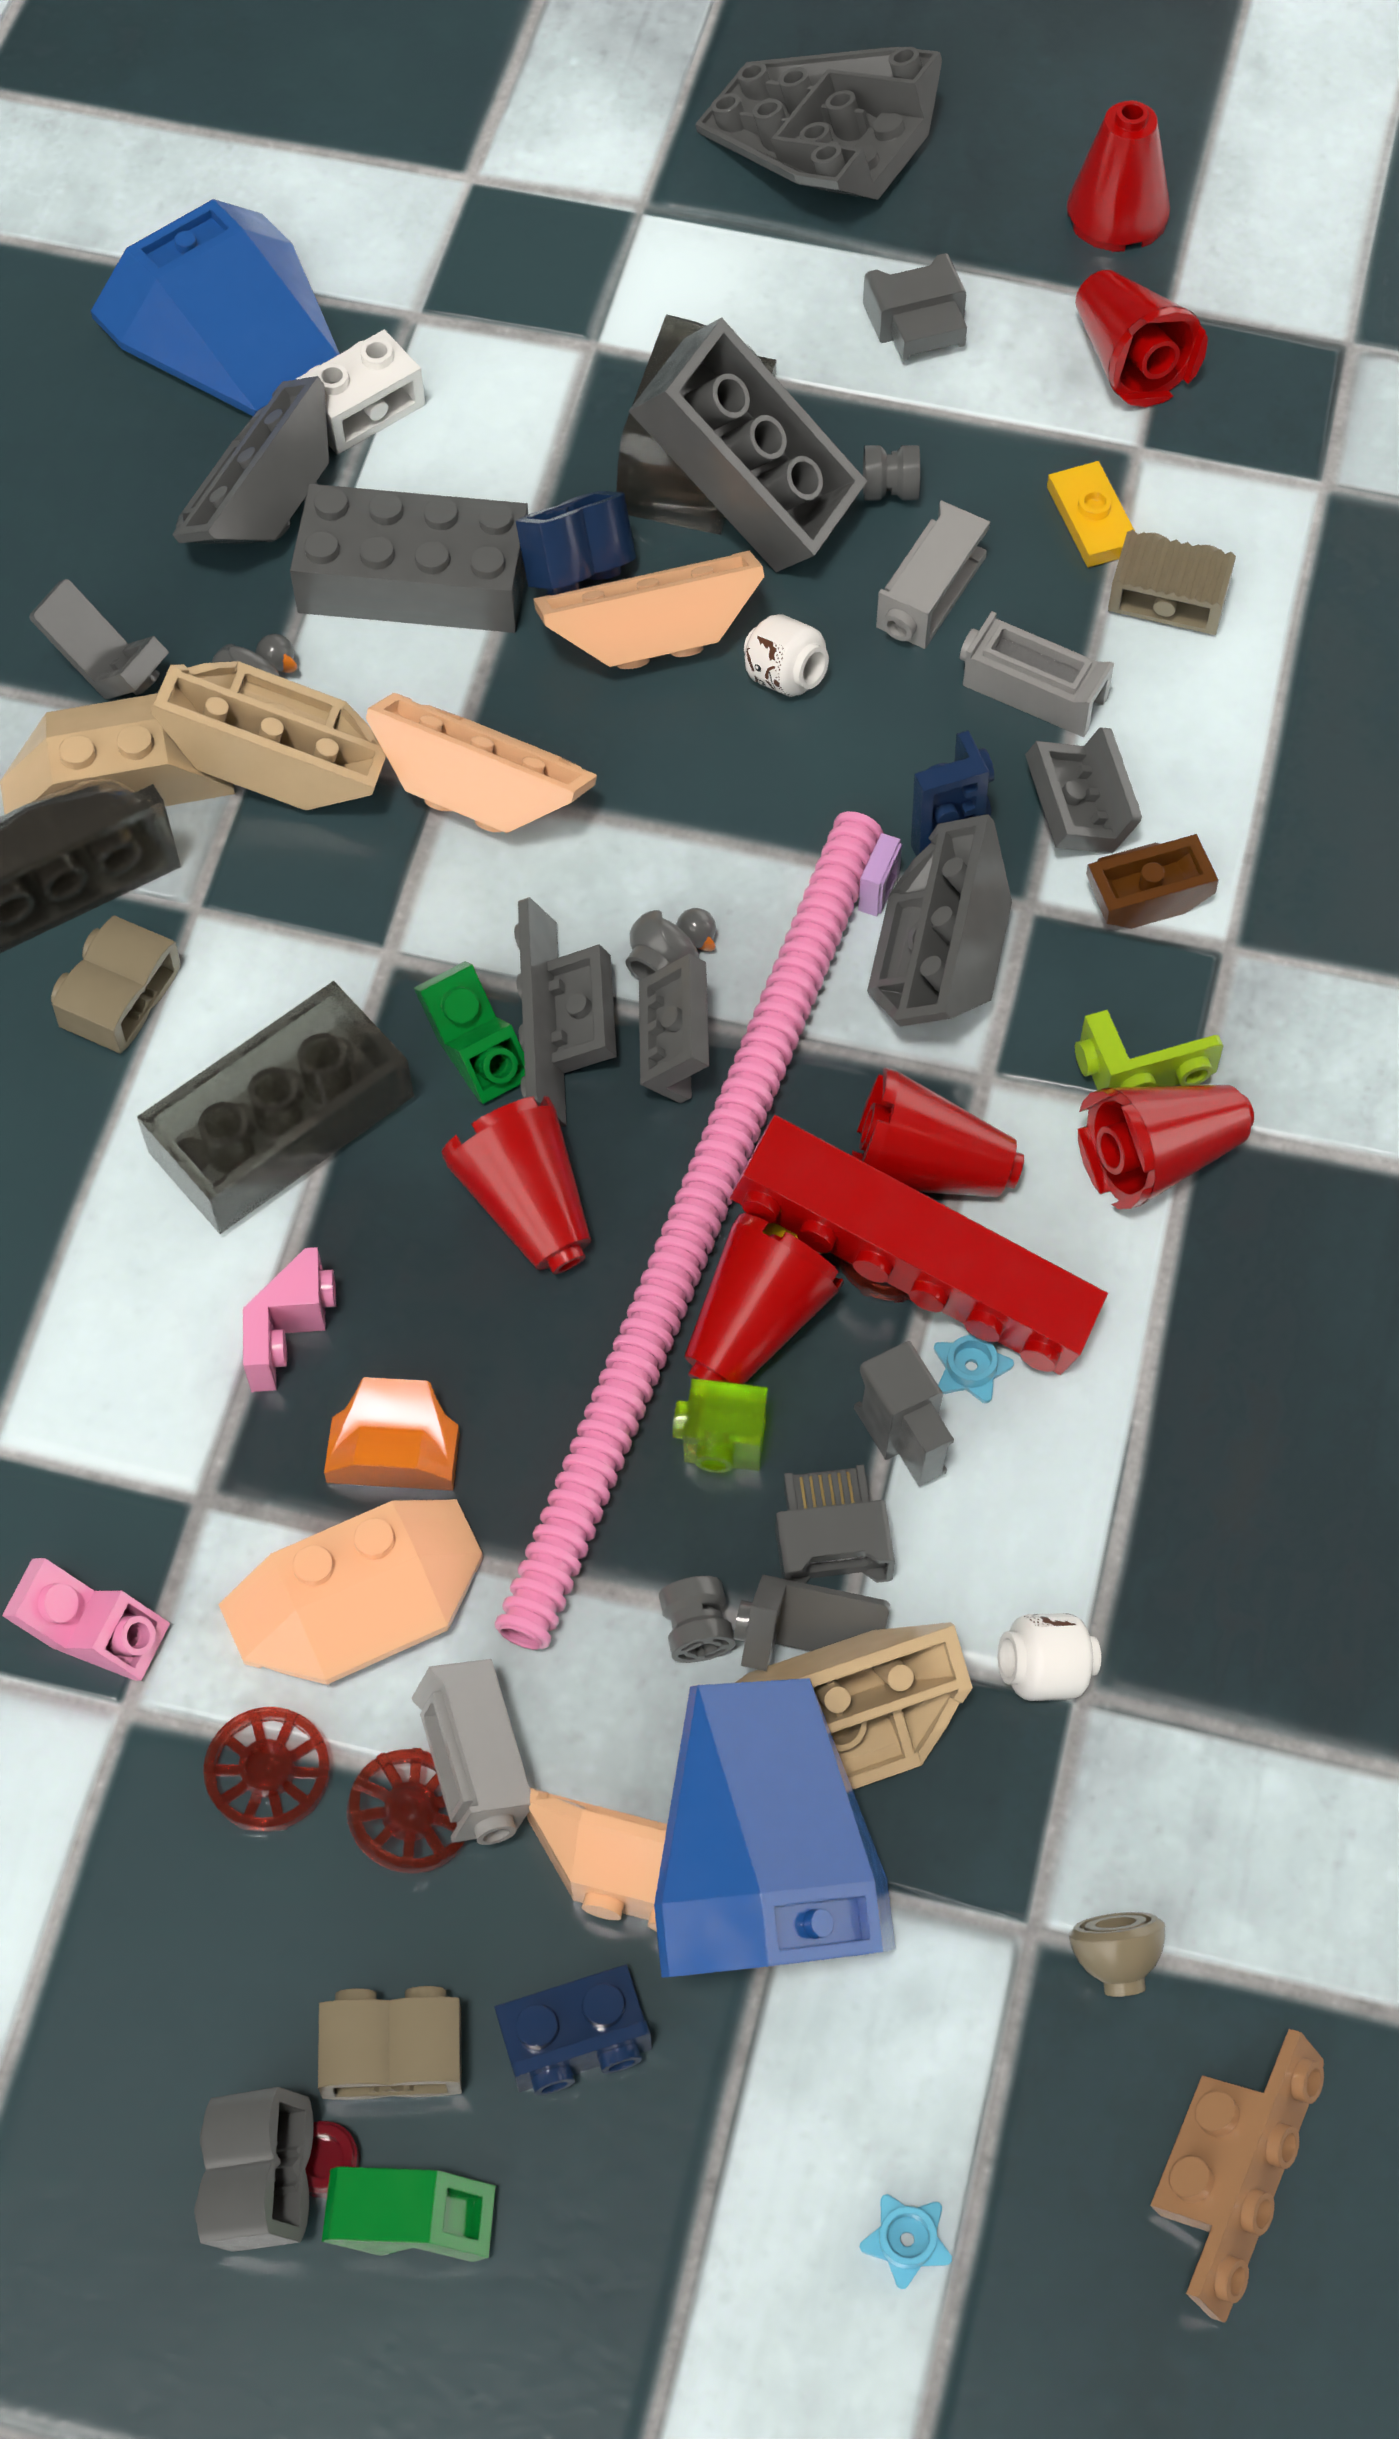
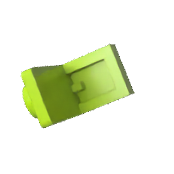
M1108 1010L1085 1016L1080 1041L1075 1043V1055L1082 1074L1085 1077L1092 1076L1097 1090L1116 1087L1175 1086L1178 1084L1181 1086H1194L1204 1082L1217 1072L1224 1045L1219 1035H1212L1129 1059Z

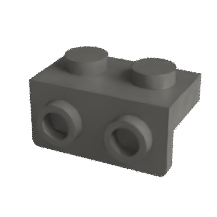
M1098 728L1084 746L1036 741L1025 754L1056 848L1113 853L1141 822L1142 815L1111 728Z

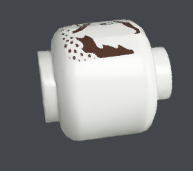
M783 614L771 615L760 622L757 627L749 632L744 644L745 667L750 678L789 697L801 695L817 686L824 678L828 668L829 656L821 632Z
M1027 1614L1017 1618L1010 1630L1002 1634L998 1645V1668L1004 1683L1011 1685L1015 1693L1025 1700H1071L1081 1696L1087 1689L1091 1676L1098 1674L1101 1666V1649L1097 1638L1089 1636L1088 1629L1083 1621L1073 1614Z

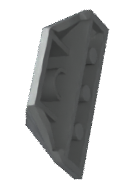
M318 376L281 382L272 393V399L269 403L258 410L235 437L179 515L176 529L173 532V536L179 543L245 544L263 541L273 542L286 533L291 524L290 518L301 502L306 500L309 484H317V479L329 464L324 383Z
M989 814L938 824L929 836L931 843L913 859L889 894L867 992L899 1027L952 1019L992 1000L1012 899L995 823Z

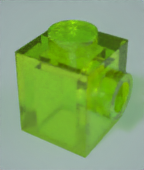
M692 1378L689 1400H677L673 1423V1438L683 1439L684 1462L695 1463L698 1468L714 1473L728 1472L732 1468L760 1471L767 1418L768 1387Z

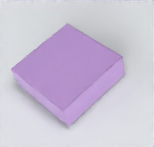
M884 833L880 834L860 878L858 911L876 917L879 913H882L900 873L902 844L899 838Z

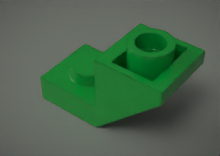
M464 961L414 987L438 1042L480 1103L484 1104L521 1084V1079L525 1076L524 1052L512 1025L496 1017L473 964Z
M335 2167L330 2169L321 2242L379 2256L417 2248L470 2262L489 2258L496 2185L439 2170Z

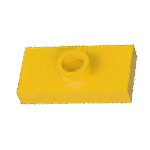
M1095 461L1048 474L1047 489L1087 568L1119 559L1128 531L1134 530L1100 462Z

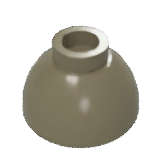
M1113 1913L1083 1920L1077 1923L1068 1935L1071 1948L1078 1962L1087 1973L1103 1982L1105 1995L1123 1997L1139 1994L1146 1990L1145 1977L1157 1965L1163 1952L1165 1923L1150 1913Z

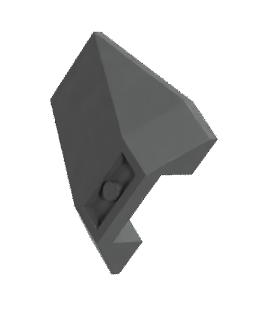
M888 47L746 62L696 122L695 126L699 134L796 184L836 194L878 200L929 135L942 57L938 51L921 50L914 47Z

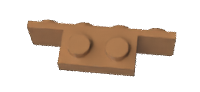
M1288 2029L1264 2093L1202 2075L1150 2205L1161 2217L1210 2232L1186 2294L1210 2318L1221 2322L1227 2321L1233 2303H1237L1246 2290L1249 2279L1248 2264L1259 2236L1268 2230L1272 2222L1276 2190L1284 2169H1288L1297 2156L1299 2130L1308 2106L1317 2100L1323 2087L1324 2060L1302 2032Z

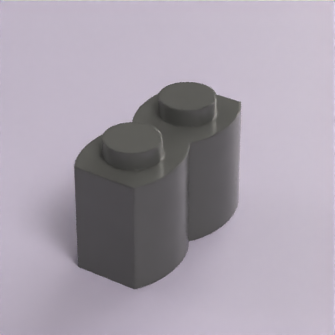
M273 2087L210 2099L200 2131V2146L206 2171L199 2186L194 2208L200 2243L236 2252L300 2243L302 2241L309 2215V2187L305 2168L313 2143V2114L309 2097L281 2087Z

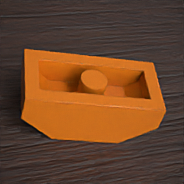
M362 1378L346 1408L332 1417L324 1469L326 1482L332 1484L453 1491L460 1434L459 1426L445 1415L435 1396L431 1383L422 1380Z

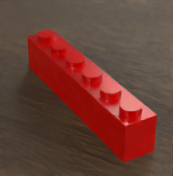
M777 1115L773 1116L761 1136L729 1198L739 1203L747 1214L757 1216L769 1223L774 1222L797 1234L799 1240L815 1251L821 1253L830 1252L853 1264L856 1272L864 1278L878 1283L886 1282L909 1294L911 1301L920 1308L930 1312H942L963 1323L966 1330L976 1338L987 1342H999L1020 1354L1021 1359L1026 1364L1040 1371H1053L1061 1375L1081 1355L1108 1295L1106 1291Z

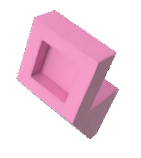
M318 1247L305 1248L243 1308V1367L251 1392L277 1390L276 1367L287 1366L285 1333L326 1331L325 1308L336 1307V1286L334 1271L323 1270Z
M33 1558L2 1615L49 1647L134 1681H142L170 1625V1622L122 1590L94 1591L46 1558Z

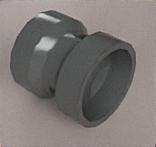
M864 445L863 477L867 480L863 487L864 501H880L886 495V491H891V495H897L901 500H919V445H902L897 451H891V454H887L881 445Z
M712 1576L685 1578L669 1584L659 1592L662 1615L672 1623V1631L668 1635L672 1659L684 1663L701 1662L722 1656L733 1649L735 1639L731 1622L723 1618L721 1612L726 1599L720 1579Z

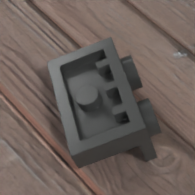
M690 953L639 981L640 1085L678 1103H683L692 1097L691 1075L709 1066L706 962Z

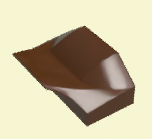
M1197 834L1162 844L1155 842L1098 858L1097 862L1088 864L1086 871L1087 878L1106 924L1130 929L1186 914L1214 895L1219 881Z

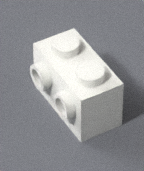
M385 329L366 340L356 343L345 352L321 365L311 368L307 373L296 378L302 379L318 376L324 383L328 445L337 455L425 405L421 368Z

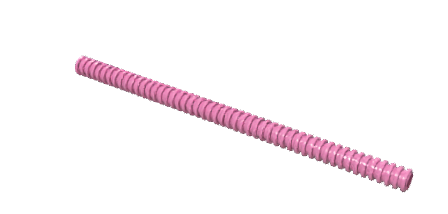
M847 811L840 813L834 820L833 829L829 832L827 843L823 846L821 857L817 860L815 872L811 875L809 886L803 894V900L798 905L797 915L793 917L791 929L785 936V944L779 950L778 959L773 964L772 974L768 976L766 988L760 995V1003L754 1009V1018L748 1023L747 1033L741 1040V1048L736 1052L734 1064L729 1068L728 1079L723 1082L721 1087L722 1094L717 1097L715 1110L709 1115V1125L702 1132V1141L697 1144L695 1157L690 1160L688 1165L689 1172L684 1175L682 1188L676 1193V1204L670 1207L668 1212L669 1220L663 1224L661 1229L662 1236L657 1239L654 1248L655 1252L648 1259L649 1269L645 1270L641 1276L642 1285L637 1287L634 1292L635 1302L629 1305L627 1309L628 1318L622 1321L620 1326L621 1335L617 1336L613 1342V1350L615 1352H611L607 1356V1368L601 1371L599 1375L600 1385L595 1387L591 1394L593 1402L585 1408L584 1416L586 1419L582 1420L577 1427L579 1437L571 1441L570 1451L572 1454L567 1455L562 1462V1468L565 1471L557 1474L555 1485L558 1489L550 1491L548 1496L550 1506L544 1508L540 1514V1520L543 1524L536 1526L533 1531V1538L536 1542H531L527 1545L525 1555L528 1560L520 1562L518 1566V1574L521 1578H516L512 1581L510 1591L513 1596H508L504 1599L502 1607L506 1614H501L496 1618L495 1628L502 1637L518 1646L538 1650L545 1649L550 1645L551 1635L548 1631L556 1629L559 1623V1617L555 1613L563 1611L566 1606V1599L563 1595L571 1593L574 1587V1581L570 1577H575L581 1570V1563L578 1559L586 1557L588 1553V1545L585 1541H590L595 1536L596 1528L593 1524L600 1522L603 1517V1510L600 1506H605L610 1500L608 1489L615 1487L618 1475L615 1472H618L624 1466L625 1458L623 1454L630 1451L632 1446L630 1437L635 1436L639 1430L637 1420L642 1419L646 1413L644 1403L649 1402L653 1396L652 1386L658 1383L660 1379L659 1370L665 1367L667 1362V1355L665 1353L672 1350L674 1345L673 1336L679 1333L681 1328L680 1320L687 1314V1303L692 1301L695 1290L693 1287L697 1286L701 1280L700 1271L706 1268L708 1263L707 1255L713 1251L714 1239L719 1236L721 1231V1222L728 1215L727 1207L733 1202L729 1198L748 1163L747 1159L751 1157L754 1151V1143L759 1140L760 1128L765 1125L767 1112L773 1106V1097L778 1094L780 1081L784 1079L786 1074V1066L792 1060V1051L797 1048L798 1036L805 1029V1021L811 1014V1006L817 1000V991L823 985L824 976L829 971L830 961L835 956L836 947L842 939V932L846 929L848 918L854 910V903L859 898L860 878L880 834L884 833L881 826L867 815Z

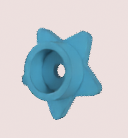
M972 1334L960 1337L953 1343L937 1342L934 1344V1351L945 1367L938 1384L943 1394L966 1390L982 1403H989L992 1399L993 1380L1010 1371L1014 1366L1013 1359L997 1353L991 1342L978 1339ZM968 1362H974L977 1368L975 1370H968L965 1365Z
M888 2194L881 2197V2226L860 2243L859 2248L866 2255L888 2262L898 2288L906 2289L920 2267L947 2266L952 2262L951 2254L937 2237V2227L942 2212V2206L939 2202H932L916 2208L905 2206ZM909 2233L913 2236L914 2243L911 2246L902 2245L900 2237L903 2234Z

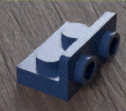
M968 730L956 734L954 762L939 763L925 771L914 774L911 847L916 856L931 843L929 836L938 824L986 814L991 816L988 783L994 781L993 764L985 748H977Z
M627 1964L494 2006L519 2092L533 2088L535 2095L551 2094L571 2086L575 2082L573 2076L575 2074L596 2067H600L604 2074L619 2072L641 2062L642 2057L640 2053L652 2050L651 2034L647 2021H644Z

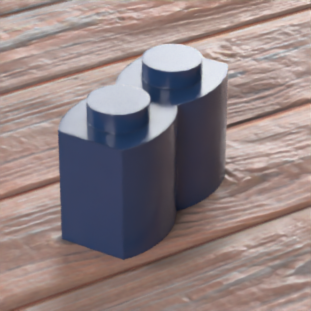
M597 491L567 500L558 506L528 514L515 521L528 587L544 588L547 590L548 595L580 589L579 582L587 578L602 580L615 577L622 573V565L636 558L625 494L622 492Z

